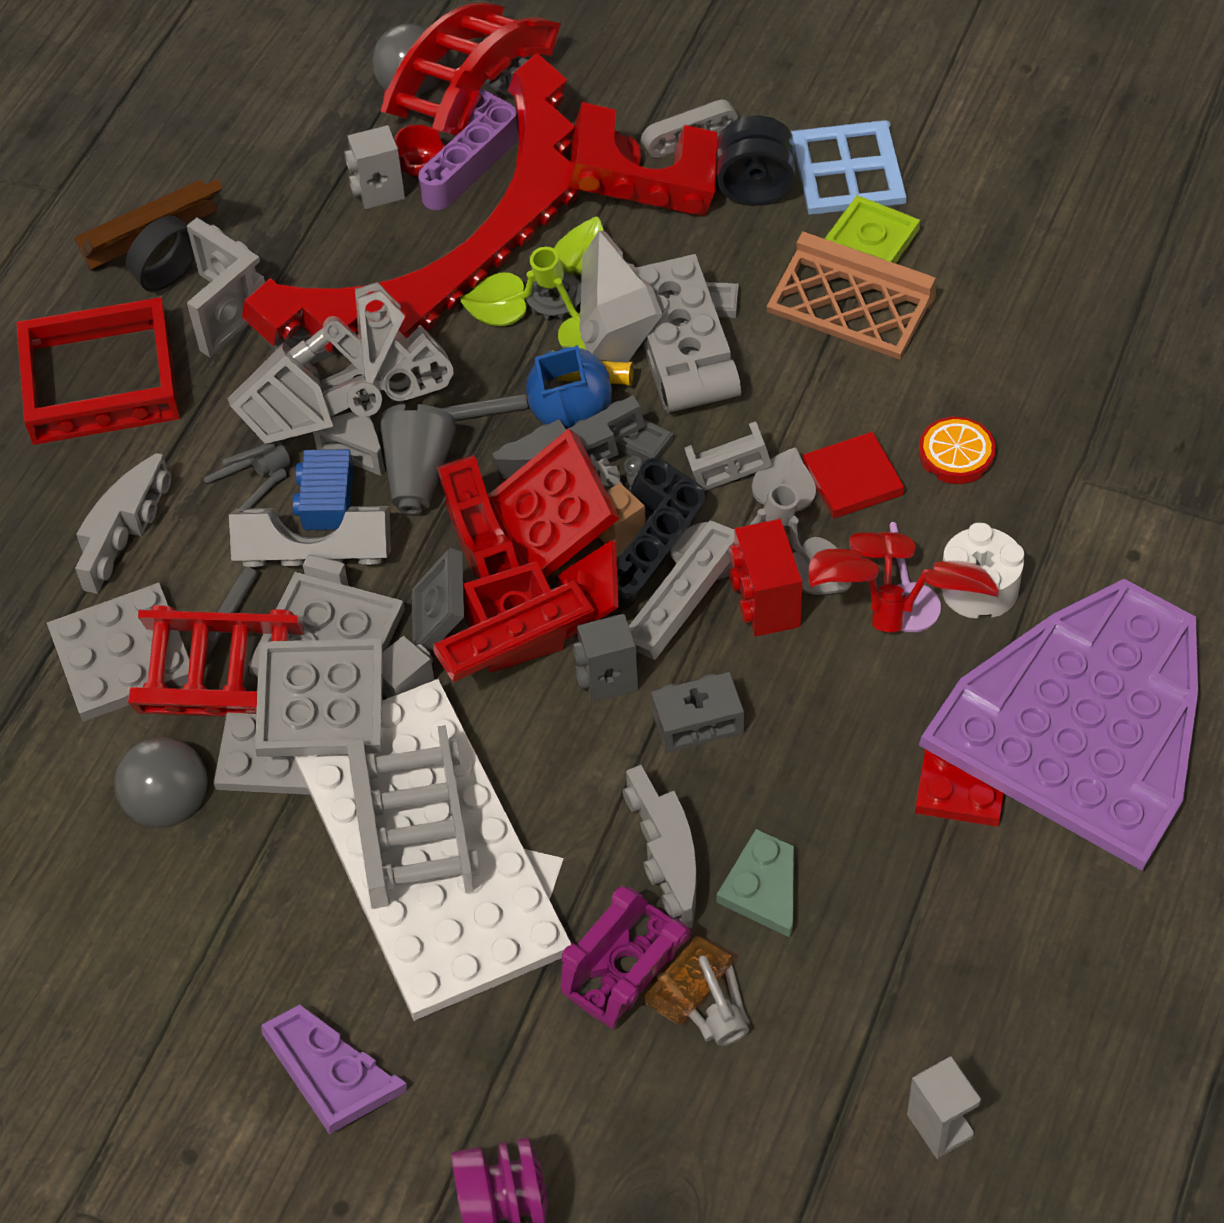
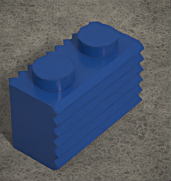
M350 449L304 450L303 463H297L296 481L297 485L301 486L300 493H294L293 513L294 516H300L304 530L312 529L316 531L320 529L323 531L327 529L331 531L332 529L337 530L341 525L345 512L351 506L354 466Z

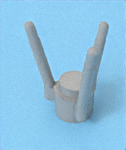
M724 956L722 960L726 963L724 969L732 1004L730 1000H725L707 957H699V963L716 1001L706 1010L708 1015L706 1020L693 1005L685 1000L686 997L684 998V995H682L674 983L663 972H659L657 979L668 989L667 991L671 992L670 995L673 994L672 997H674L675 1001L681 1007L686 1008L683 1010L700 1028L706 1042L715 1039L718 1046H726L740 1040L748 1033L747 1025L750 1021L743 1009L735 972L729 956Z

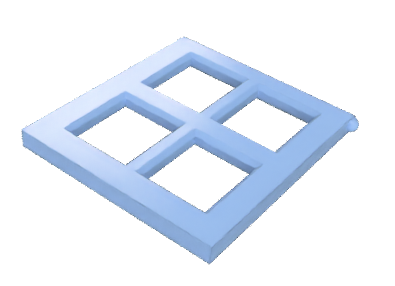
M883 120L791 131L809 215L845 211L856 195L884 206L906 204V194L889 131V121ZM876 135L881 156L851 159L846 138ZM837 139L841 160L812 163L807 142ZM884 169L889 190L860 194L854 172ZM845 173L850 195L820 198L815 177Z

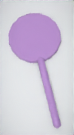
M891 522L889 524L890 531L899 533L897 524ZM897 558L902 583L898 584V586L904 589V594L908 598L916 582H910L905 558ZM924 585L913 603L912 612L905 611L902 631H923L937 622L941 614V602L937 594L928 586Z

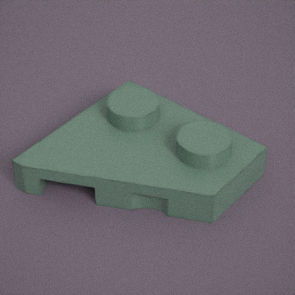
M756 829L718 891L717 903L790 938L793 933L794 846Z

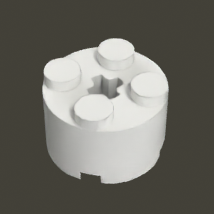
M985 523L971 525L969 529L958 533L948 542L944 550L943 561H964L982 567L991 576L999 591L997 598L987 594L942 588L943 597L948 606L963 616L977 619L979 615L992 614V618L1010 610L1017 601L1024 565L1023 548L1009 535L993 529Z

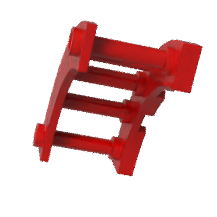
M473 3L456 8L434 22L410 48L398 67L390 86L385 91L381 112L407 119L409 110H413L434 117L433 129L457 136L467 127L472 112L481 98L478 91L487 79L493 81L504 69L511 65V59L515 57H527L536 53L552 56L561 23L543 18L510 19L502 16L504 6L492 3ZM479 37L486 38L481 43L469 41ZM449 50L469 55L461 67L457 69L436 63ZM427 75L451 82L440 104L415 97Z

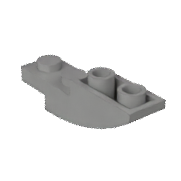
M156 453L123 475L95 504L76 535L83 554L75 569L83 591L98 594L104 580L110 578L113 571V562L119 550H123L126 546L128 534L142 536L147 524L153 522L161 495L168 491L171 484V473L167 470L162 454Z
M638 765L626 771L627 788L623 789V795L630 811H638L643 820L640 822V825L648 842V860L643 862L644 869L651 884L656 885L659 883L665 895H662V902L669 917L672 919L678 918L679 921L691 929L696 910L697 886L695 851L690 827L675 791L659 797L642 765Z

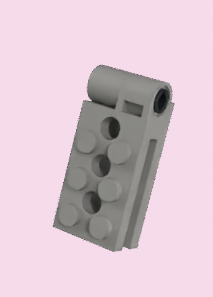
M696 254L637 267L636 275L641 280L648 281L652 286L662 312L661 318L644 339L642 345L664 410L670 413L741 396L737 368L731 359V352Z

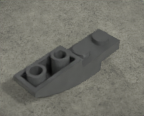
M632 395L623 401L612 403L607 409L586 420H579L569 429L578 434L588 456L590 457L593 454L596 461H599L606 457L610 459L619 455L616 441L645 427L641 407ZM560 419L550 424L542 425L533 433L515 442H509L502 446L500 450L492 453L500 477L508 479L564 433L566 429Z

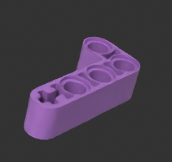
M483 89L478 91L481 98L472 112L467 127L419 171V183L424 206L431 210H442L450 206L518 141V126L514 106Z

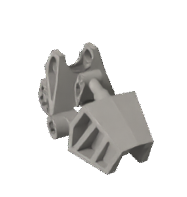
M376 282L355 289L358 335L340 318L336 316L328 317L324 321L323 328L307 341L302 340L294 348L289 347L283 342L227 399L232 409L267 444L333 427L331 416L348 408L356 415L362 417L371 416L381 407V390H384L387 396L393 400L405 401L448 386L454 374L452 364L444 348L421 325L408 338L399 331L405 317L404 313L400 310L401 305ZM372 300H380L384 303L383 307L377 312H369L365 309L366 305ZM331 342L352 364L348 365L344 371L320 380L317 368L310 364L309 361L316 357L315 353ZM436 362L437 368L431 369L430 363ZM414 367H417V370L420 373L419 375L415 376L413 371ZM401 372L406 374L400 381L394 382L389 380L395 373ZM408 386H409V388H408L406 391H404V392H399V393H398V392H394V391L392 390V389H402V388H405V387H408ZM370 399L369 402H367V403H362V401H366V400Z

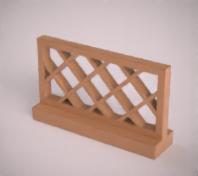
M802 231L796 242L797 251L767 305V312L901 360L926 309H930L936 299V277ZM804 264L815 268L818 275L799 281L796 272L800 265ZM838 277L849 281L851 287L832 293L827 282ZM822 283L827 295L808 302L803 290ZM875 289L882 292L884 299L866 305L861 293ZM795 292L799 293L803 304L791 308L780 304L784 296ZM855 295L860 307L841 313L836 301ZM903 301L918 304L914 312L900 317L894 304ZM831 303L836 316L824 320L815 317L813 309ZM888 307L893 319L875 325L870 313ZM865 316L869 328L858 332L848 329L846 321ZM898 327L901 338L897 346L882 341L879 333Z

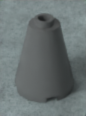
M405 404L387 408L381 415L380 426L391 501L403 514L417 515L422 510L429 508L440 478L437 467L445 464L456 432V423L453 424L454 418L450 413L440 408L418 404L417 411H405Z

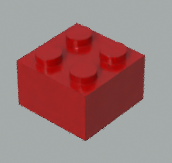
M781 518L734 528V545L729 546V555L733 567L729 569V578L733 591H740L742 600H739V609L743 623L750 622L754 637L801 627L802 579Z
M532 562L464 583V618L468 627L470 628L551 591L538 562ZM567 630L488 666L489 673L563 650Z

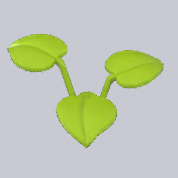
M596 216L578 225L567 233L556 244L554 249L551 247L536 249L530 256L532 271L527 272L528 281L526 288H524V284L518 276L511 273H498L486 278L470 293L461 297L462 305L474 318L485 324L507 326L517 322L526 314L527 307L524 299L530 297L534 281L547 289L556 287L570 315L573 317L561 324L558 331L559 343L561 347H574L578 345L579 348L586 350L580 333V313L578 314L563 286L562 279L564 273L572 275L574 271L582 276V255L597 233L604 231L600 219Z

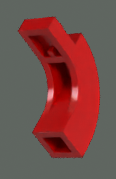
M471 455L438 466L437 471L445 493V503L450 519L476 579L519 567L512 541L501 530L492 510L476 457Z

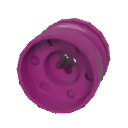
M529 1137L517 1139L521 1158L518 1161L510 1162L506 1142L499 1143L498 1165L489 1166L481 1147L451 1152L463 1223H499V1221L509 1220V1223H521L520 1217L531 1215L532 1223L546 1222L548 1200L541 1163L530 1145Z

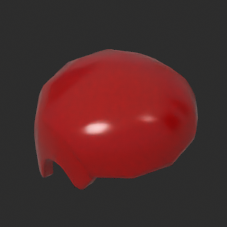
M423 124L409 125L402 128L394 138L398 149L400 169L409 176L417 178L422 167L446 146L442 144L438 130Z

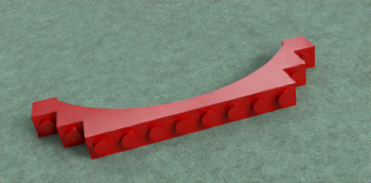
M538 53L533 55L514 72L508 92L515 97L518 115L519 146L513 178L504 197L491 216L469 239L446 256L414 272L395 279L378 282L401 305L400 310L404 313L405 317L399 331L406 338L420 325L426 331H429L437 323L440 317L439 314L446 308L449 311L454 309L460 303V298L464 296L463 293L469 287L474 289L480 282L485 280L488 275L487 271L493 266L501 267L508 260L512 253L511 250L515 246L523 247L533 237L534 230L540 224L543 226L548 225L557 215V209L563 204L569 206L581 192L579 189L569 187L571 162L564 157L573 144L571 137L575 126L556 110L565 98V95L562 93L567 79ZM270 278L245 299L242 318L272 346L276 345L283 338L289 340L296 334L300 326L311 336L315 335L323 328L324 321L331 316L340 318L357 335L358 322L355 289L363 286L302 288L278 285ZM372 300L366 305L365 309L369 312H377L383 307L384 303L380 300ZM331 342L324 346L330 353L336 349Z

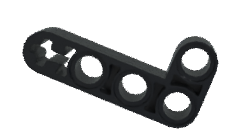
M650 458L644 461L631 486V493L653 514L617 560L618 608L615 610L628 609L634 604L668 558L670 550L694 523L705 501V492L697 482L659 458ZM646 479L653 480L658 485L650 484ZM678 501H683L687 503L690 507H685L681 505ZM658 527L666 529L670 534L662 533ZM637 555L646 556L650 562L641 560ZM627 576L631 579L630 584H627L625 587L620 586Z

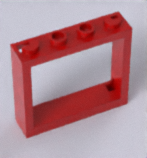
M162 297L17 322L24 422L33 445L180 420L169 324ZM154 329L161 387L38 408L34 349ZM162 404H168V405H169V406H167V407H162V408L159 407V405H162ZM47 425V428L39 429V426Z

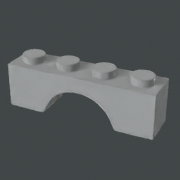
M389 506L350 507L345 512L342 523L337 530L329 535L318 538L303 537L290 531L281 522L274 508L235 509L229 514L231 561H242L245 567L266 565V560H281V565L299 566L303 565L304 559L308 555L343 563V559L358 558L359 564L370 565L381 563V558H387L391 552Z

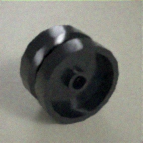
M755 115L734 120L721 130L717 140V179L719 189L727 198L738 204L760 206L781 200L791 191L795 182L793 135L785 124L775 118Z

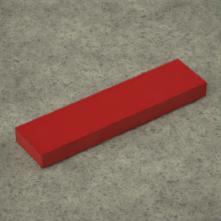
M573 580L435 643L433 651L451 680L456 682L592 619L595 610L578 584Z

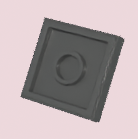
M449 548L412 588V643L415 646L421 644L429 653L433 650L434 644L443 640L464 618L462 551Z

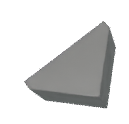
M354 412L331 417L333 427L313 432L317 450L350 449L353 465L380 476L384 473L382 451L370 416L362 417Z

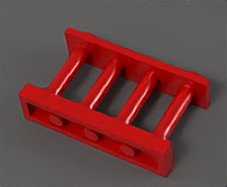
M164 605L153 606L151 610H138V619L147 630H153L148 681L143 684V687H130L128 703L137 714L226 717L227 713L256 714L257 691H247V688L243 687L248 633L272 634L271 641H287L288 634L304 635V626L298 615L283 609L271 610L270 614L176 611L174 608ZM169 630L193 631L188 680L182 689L167 688V685L164 684ZM209 632H232L227 685L223 686L222 690H207V687L203 685Z

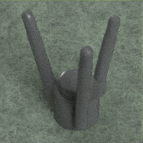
M279 440L263 444L225 458L222 463L227 467L204 477V482L207 484L252 465L260 476L268 475L270 477L239 508L251 509L276 482L287 477L284 468L290 465V457Z

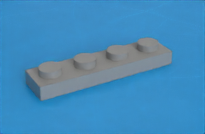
M711 520L708 522L629 625L636 646V652L656 660L731 561L729 546L734 545V529Z

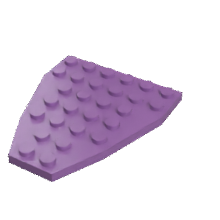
M1122 579L1052 614L962 677L921 736L919 746L1142 871L1183 801L1198 697L1196 616L1128 580Z

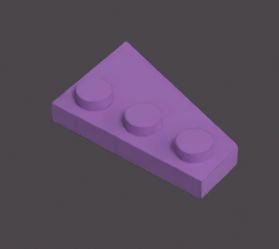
M301 1005L262 1024V1035L329 1134L406 1092L407 1083L396 1075L391 1077L375 1065L376 1061L363 1051L358 1053L340 1039L338 1032Z

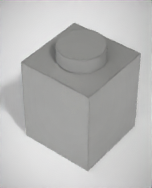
M402 636L383 652L382 695L386 699L434 681L432 670L433 658L425 647L421 644L415 646L405 636Z

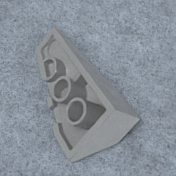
M604 231L597 233L582 255L580 333L586 350L600 360L628 363L661 318L662 312L652 286L648 281L641 280L636 275L638 271L636 267L625 262L623 252Z

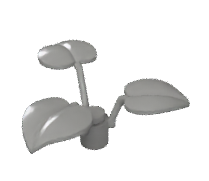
M792 448L770 459L771 467L757 471L753 478L752 493L758 502L764 504V508L758 510L757 516L750 525L761 523L762 520L771 521L781 518L783 527L787 525L790 527L791 544L796 551L793 553L802 579L803 592L814 595L845 592L850 589L852 582H827L813 587L810 586L809 566L813 556L821 550L838 548L828 540L820 537H811L806 540L803 546L800 545L797 532L798 518L794 514L796 511H801L811 505L815 498L816 486L810 472L802 462L798 450ZM708 522L698 523L689 527L670 550L671 557L676 563L682 558ZM731 561L716 580L729 576V569L733 568Z

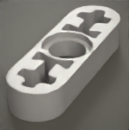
M718 100L648 126L642 133L641 142L650 156L660 158L675 152V147L684 125L691 126L696 124L695 127L718 132V137L721 130L730 122L738 119V114L728 101Z

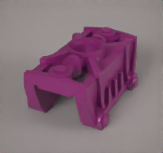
M624 885L614 891L611 901L612 905L577 945L575 943L568 945L564 949L561 961L564 962L561 975L562 994L612 1029L617 1026V1021L627 1009L631 1010L640 993L666 962H671L674 959L677 949L688 941L692 934L687 925L676 918L675 920L670 918L654 906H650L641 894ZM646 913L651 917L648 921V933L644 937L637 935L630 943L629 930ZM632 956L637 959V962L628 973H622L615 968V963L619 958ZM602 976L600 979L602 987L599 990H590L583 997L577 993L588 978ZM611 992V995L609 996L607 1008H606V998H605V997Z

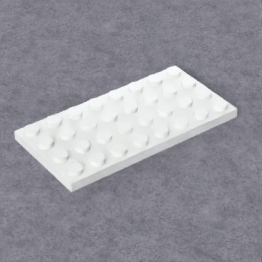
M438 679L382 701V753H374V757L440 747L438 726L446 725L448 741L457 740L460 764L453 765L467 849H476L480 875L472 876L474 892L465 893L462 873L395 884V889L386 890L389 906L372 909L348 754L293 756L414 1021L562 958L564 949L571 945ZM443 763L378 773L377 778L369 779L371 790L379 789L380 793L446 783ZM449 799L386 809L383 810V814L375 815L377 827L385 826V829L389 830L452 819ZM455 836L388 847L389 851L381 852L382 865L391 863V868L459 856Z

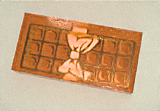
M696 936L645 994V1004L676 1024L681 1025L710 991L699 963V957H707L717 981H719L733 964L731 955L701 937Z

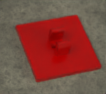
M612 540L558 574V587L575 580L595 610L592 619L579 625L597 621L618 608L616 542ZM578 625L567 630L565 640L578 633Z

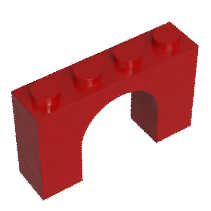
M582 102L574 125L569 177L570 188L706 216L715 194L718 132L684 125L675 147L674 164L661 169L645 168L628 160L616 146L614 140L616 109Z

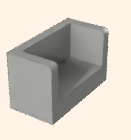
M951 1056L912 1078L907 1116L936 1159L973 1138L974 1131L963 1115L979 1106L980 1097Z

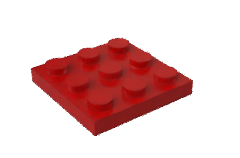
M569 428L488 494L492 510L501 530L512 541L519 566L537 561L545 579L620 519L578 434Z

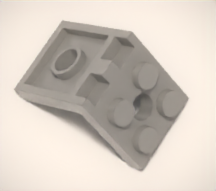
M196 218L187 225L199 275L210 281V283L187 302L199 350L208 357H211L248 325L242 318L244 301L262 286L265 280L264 276L255 270V266L260 262L259 256L249 251L242 242H235L224 235L215 225H208L199 218Z

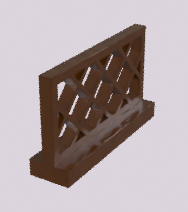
M200 179L74 237V241L89 270H93L127 254L141 231L161 217L175 216L184 223L190 224L196 218L201 220L216 213L218 210L212 199L223 187L219 179L204 184L203 180Z

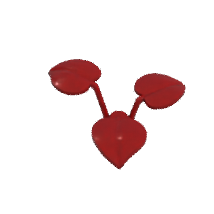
M897 532L855 533L849 538L851 550H821L813 556L809 566V582L811 587L827 582L868 581L872 599L871 610L873 611L871 624L875 629L884 632H898L903 629L905 611L912 612L913 603L925 582L938 588L987 594L997 598L999 592L991 576L982 567L964 561H939L934 564L933 569L923 570L907 598L902 587L891 584L892 557L911 558L915 554L916 545L909 536ZM861 556L870 558L884 557V585L880 587V591L877 590L875 580L879 573L878 565L870 559H862Z

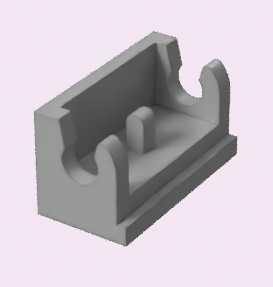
M756 421L749 423L751 435L695 455L691 445L684 447L696 482L704 491L772 466Z

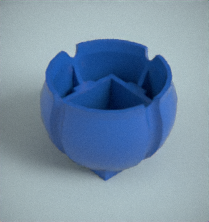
M578 345L574 347L565 346L562 347V350L556 352L550 350L544 355L535 357V364L530 370L526 382V394L532 413L544 425L560 419L567 430L579 420H586L607 409L611 404L612 386L605 365L594 354L579 348ZM580 371L581 381L552 389L549 388L551 381L557 377Z

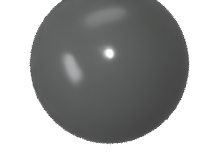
M401 24L392 27L380 37L373 51L372 67L375 78L382 88L386 90L390 86L402 60L417 39L428 28L417 24ZM444 54L436 63L447 66V54ZM427 75L416 95L434 89L441 83L442 79Z
M154 737L134 745L120 760L114 778L115 795L124 813L134 822L150 828L172 827L189 819L201 807L208 787L207 772L200 756L182 741L168 737Z

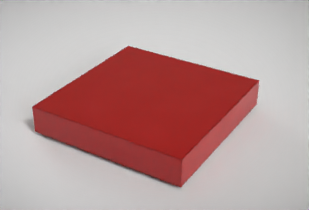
M873 431L803 454V463L810 472L815 486L833 519L904 495V485Z

